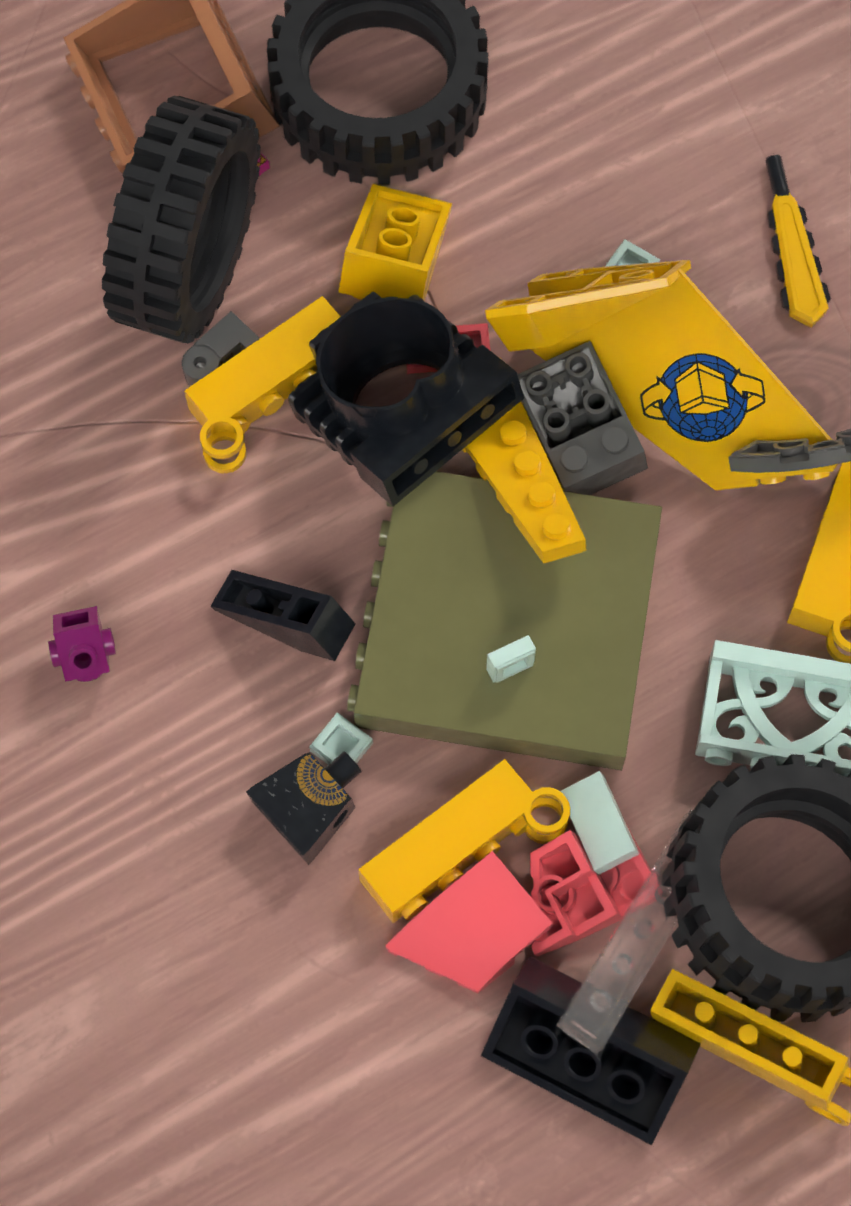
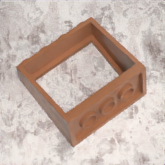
M125 0L63 37L70 51L65 56L74 74L77 77L81 76L85 85L80 87L81 93L92 109L96 108L100 117L95 119V123L102 136L107 141L111 140L115 149L110 151V155L121 173L124 172L126 164L132 160L134 155L133 147L137 137L102 62L200 25L234 92L213 106L249 116V118L255 121V128L259 130L260 136L279 127L272 109L217 0Z

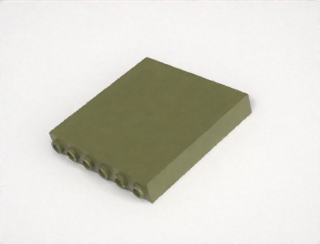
M437 471L393 507L390 521H382L379 546L385 547L383 561L375 560L371 579V586L378 587L375 602L367 601L363 627L370 628L367 643H359L355 662V669L362 670L359 685L351 684L347 703V711L354 712L355 726L363 729L622 771L627 753L662 506L563 491L586 539V551L543 564L515 525L511 514L507 513L498 501L496 492L487 479L483 480L482 478ZM529 635L536 648L533 666L498 683H493L486 670L487 654Z

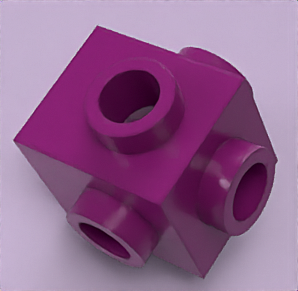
M97 606L53 615V635L55 640L48 641V647L53 667L62 666L65 682L71 680L80 682L92 681L99 678L102 674L110 672L109 656L116 654V648L111 628L102 629Z

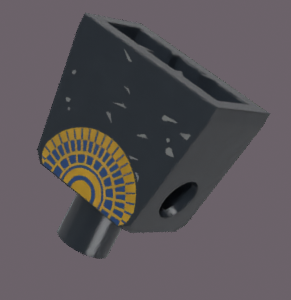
M345 751L325 768L309 752L255 784L246 793L252 803L309 865L355 808L353 800L343 788L356 778L362 770Z

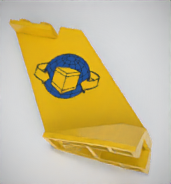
M690 260L582 268L540 274L527 283L529 297L501 300L485 310L486 319L509 352L530 349L547 361L590 341L632 427L714 490L755 487L759 485V479L761 484H776L787 479L786 476L803 475L805 480L822 479L828 477L830 472H833L838 465L785 472L753 473L731 471L728 457L756 440L780 441L807 438L809 445L832 439L685 274L691 269Z

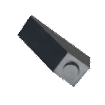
M236 570L230 571L211 604L215 611L301 652L336 661L356 625L330 595Z

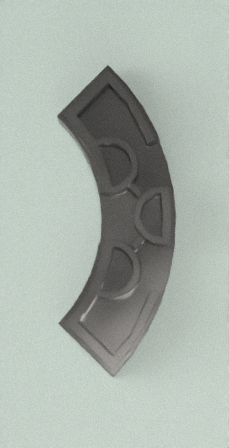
M851 429L836 432L837 440H826L809 445L807 438L780 441L756 440L728 457L730 469L735 472L753 473L785 472L851 461Z

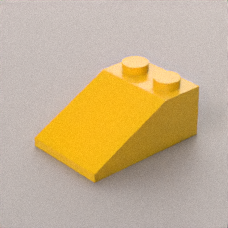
M372 184L345 250L338 292L351 295L359 300L364 299L371 292L377 293L381 298L398 297L408 299L416 294L425 301L450 216L452 203Z

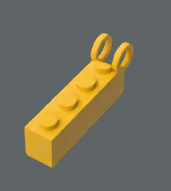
M323 296L184 390L189 411L202 425L200 442L203 448V456L207 466L213 471L231 473L239 469L246 459L247 453L243 434L248 430L250 424L263 415L269 416L278 411L290 393L301 382L306 381L318 371L309 343L323 329L329 327L341 317ZM222 440L234 442L227 449L213 448L214 444ZM239 452L238 457L228 464L217 463L211 458L227 459Z
M851 461L841 463L787 620L788 624L826 636V647L830 656L838 662L850 664L851 656L839 652L834 641L843 650L851 652V642L847 641L841 634L842 630H851Z
M504 759L359 868V880L393 923L402 916L406 920H410L428 905L427 897L439 888L444 892L464 875L462 871L474 861L480 862L492 851L496 854L501 849L499 842L512 832L516 837L526 833L531 840L540 844H546L564 834L570 816V804L566 796L554 788L543 787L532 792L507 760ZM539 807H550L559 814L560 820L553 825H542L535 821L531 813Z
M672 968L650 1010L652 1019L701 1043L700 1047L799 1097L805 1101V1104L821 1116L840 1125L849 1126L851 1114L831 1101L840 1083L851 1088V1068L848 1067L849 1057Z

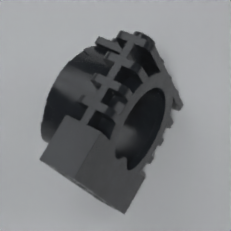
M371 292L310 341L309 347L316 361L318 371L306 381L301 382L290 393L288 402L295 417L301 423L309 425L311 432L317 437H322L330 449L338 451L348 465H354L360 478L394 507L522 401L524 395L517 372L483 344L478 348L475 347L473 340L468 335H460L453 323L448 321L434 306L424 302L418 295L414 294L408 299L398 297L381 298L377 293ZM407 364H419L438 370V372L431 376L417 379L411 393L396 404L380 407L356 405L357 398L366 384L375 376L390 368Z

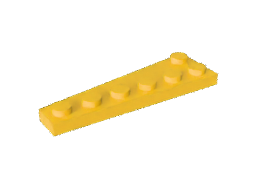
M520 401L462 450L464 453L468 452L475 462L476 470L483 480H488L496 492L498 501L505 511L511 514L515 525L544 564L585 552L586 539Z

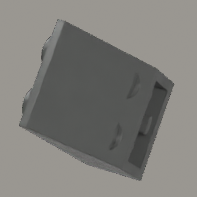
M590 341L517 374L524 395L522 404L563 491L592 495L648 469L645 451Z

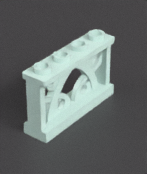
M715 640L709 659L695 755L705 757V761L713 765L729 766L734 762L750 765V769L753 768L760 758L774 756L776 765H782L790 754L805 755V765L815 767L822 758L836 762L834 772L847 777L851 773V760L842 759L838 755L837 750L841 746L851 748V738L847 734L841 733L845 728L851 730V664ZM721 674L732 676L737 699H729L717 703ZM761 681L776 685L777 692L773 695L756 698L755 694H765L766 692L760 686ZM792 686L804 688L806 700L812 710L820 717L829 721L812 734L793 742L789 741L773 726L761 709L780 703L789 694ZM819 693L835 694L836 700L829 702L828 705L839 708V711L835 712L824 706L819 700ZM741 709L744 715L734 718L729 728L734 726L741 728L744 732V737L740 740L722 737L717 731L716 720L727 711ZM759 737L766 745L755 742ZM823 747L824 755L814 754V752Z

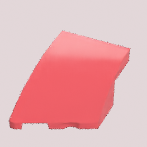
M630 829L629 832L639 851V855L599 875L593 870L579 836L571 830L530 853V875L533 877L531 898L553 923L551 929L531 944V949L535 956H541L585 938L665 897Z
M492 851L416 915L386 944V949L395 956L404 957L425 967L426 970L436 975L445 976L456 981L458 985L479 993L512 967L515 957L551 929L553 923Z

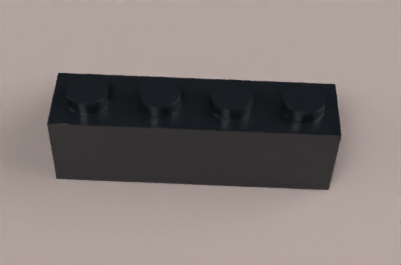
M529 956L508 993L481 1056L652 1145L689 1073L701 1043Z

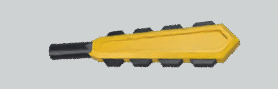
M772 155L765 160L774 196L772 210L768 213L767 218L769 228L775 230L776 233L772 237L771 242L773 253L779 255L780 258L776 263L778 280L784 283V288L780 292L782 307L788 310L789 317L812 328L828 311V303L831 297L827 284L821 282L819 278L823 271L819 257L813 255L811 251L815 243L812 233L805 230L804 227L808 220L805 209L798 206L796 199L790 194L782 157L780 155Z

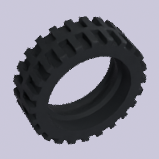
M286 0L284 2L285 17L275 16L272 23L273 38H268L267 67L271 101L273 102L274 116L278 124H283L284 138L290 146L300 143L301 157L309 164H312L317 158L323 162V172L333 177L340 170L349 173L350 182L362 184L363 176L378 177V185H389L390 176L404 174L407 182L418 179V170L428 166L432 172L443 167V156L449 152L453 157H456L464 150V135L470 138L474 137L478 130L479 115H484L486 107L489 59L485 28L480 29V15L475 6L465 9V0ZM383 27L403 30L426 40L446 60L448 75L446 85L423 106L398 116L369 118L341 111L320 98L310 84V64L318 53L335 39L360 29Z
M172 96L167 99V102H163L157 107L156 117L151 116L145 124V133L142 137H138L133 147L134 155L132 160L126 164L123 172L124 181L120 193L116 194L113 204L115 211L112 222L108 225L106 235L109 240L107 250L103 254L102 264L106 267L105 274L102 277V289L106 291L103 303L105 308L108 309L107 314L110 319L116 323L187 344L203 334L204 326L210 325L213 320L214 311L220 307L224 299L225 289L227 285L230 286L234 276L233 270L243 250L242 243L245 233L249 229L251 221L249 220L250 212L255 203L256 192L254 191L256 182L259 179L260 168L257 166V163L261 156V147L257 144L260 138L259 130L255 128L256 123L252 118L186 97Z
M790 754L782 765H776L774 756L760 758L750 771L743 764L733 769L723 783L718 780L679 828V834L670 844L666 856L671 858L672 861L662 873V887L671 888L672 892L663 903L665 918L676 917L679 925L671 936L677 948L687 944L694 956L687 965L696 976L705 970L716 981L712 989L724 995L730 991L742 998V1004L754 1010H757L760 1006L771 1009L770 1018L775 1021L785 1022L794 1013H800L801 1021L804 1023L817 1021L829 1011L831 1016L835 1017L851 1008V949L830 961L808 962L785 956L766 946L753 936L736 916L726 897L720 870L723 851L732 835L746 823L757 818L767 817L791 819L815 828L835 842L851 861V773L845 777L834 772L836 762L823 758L815 767L805 765V755Z

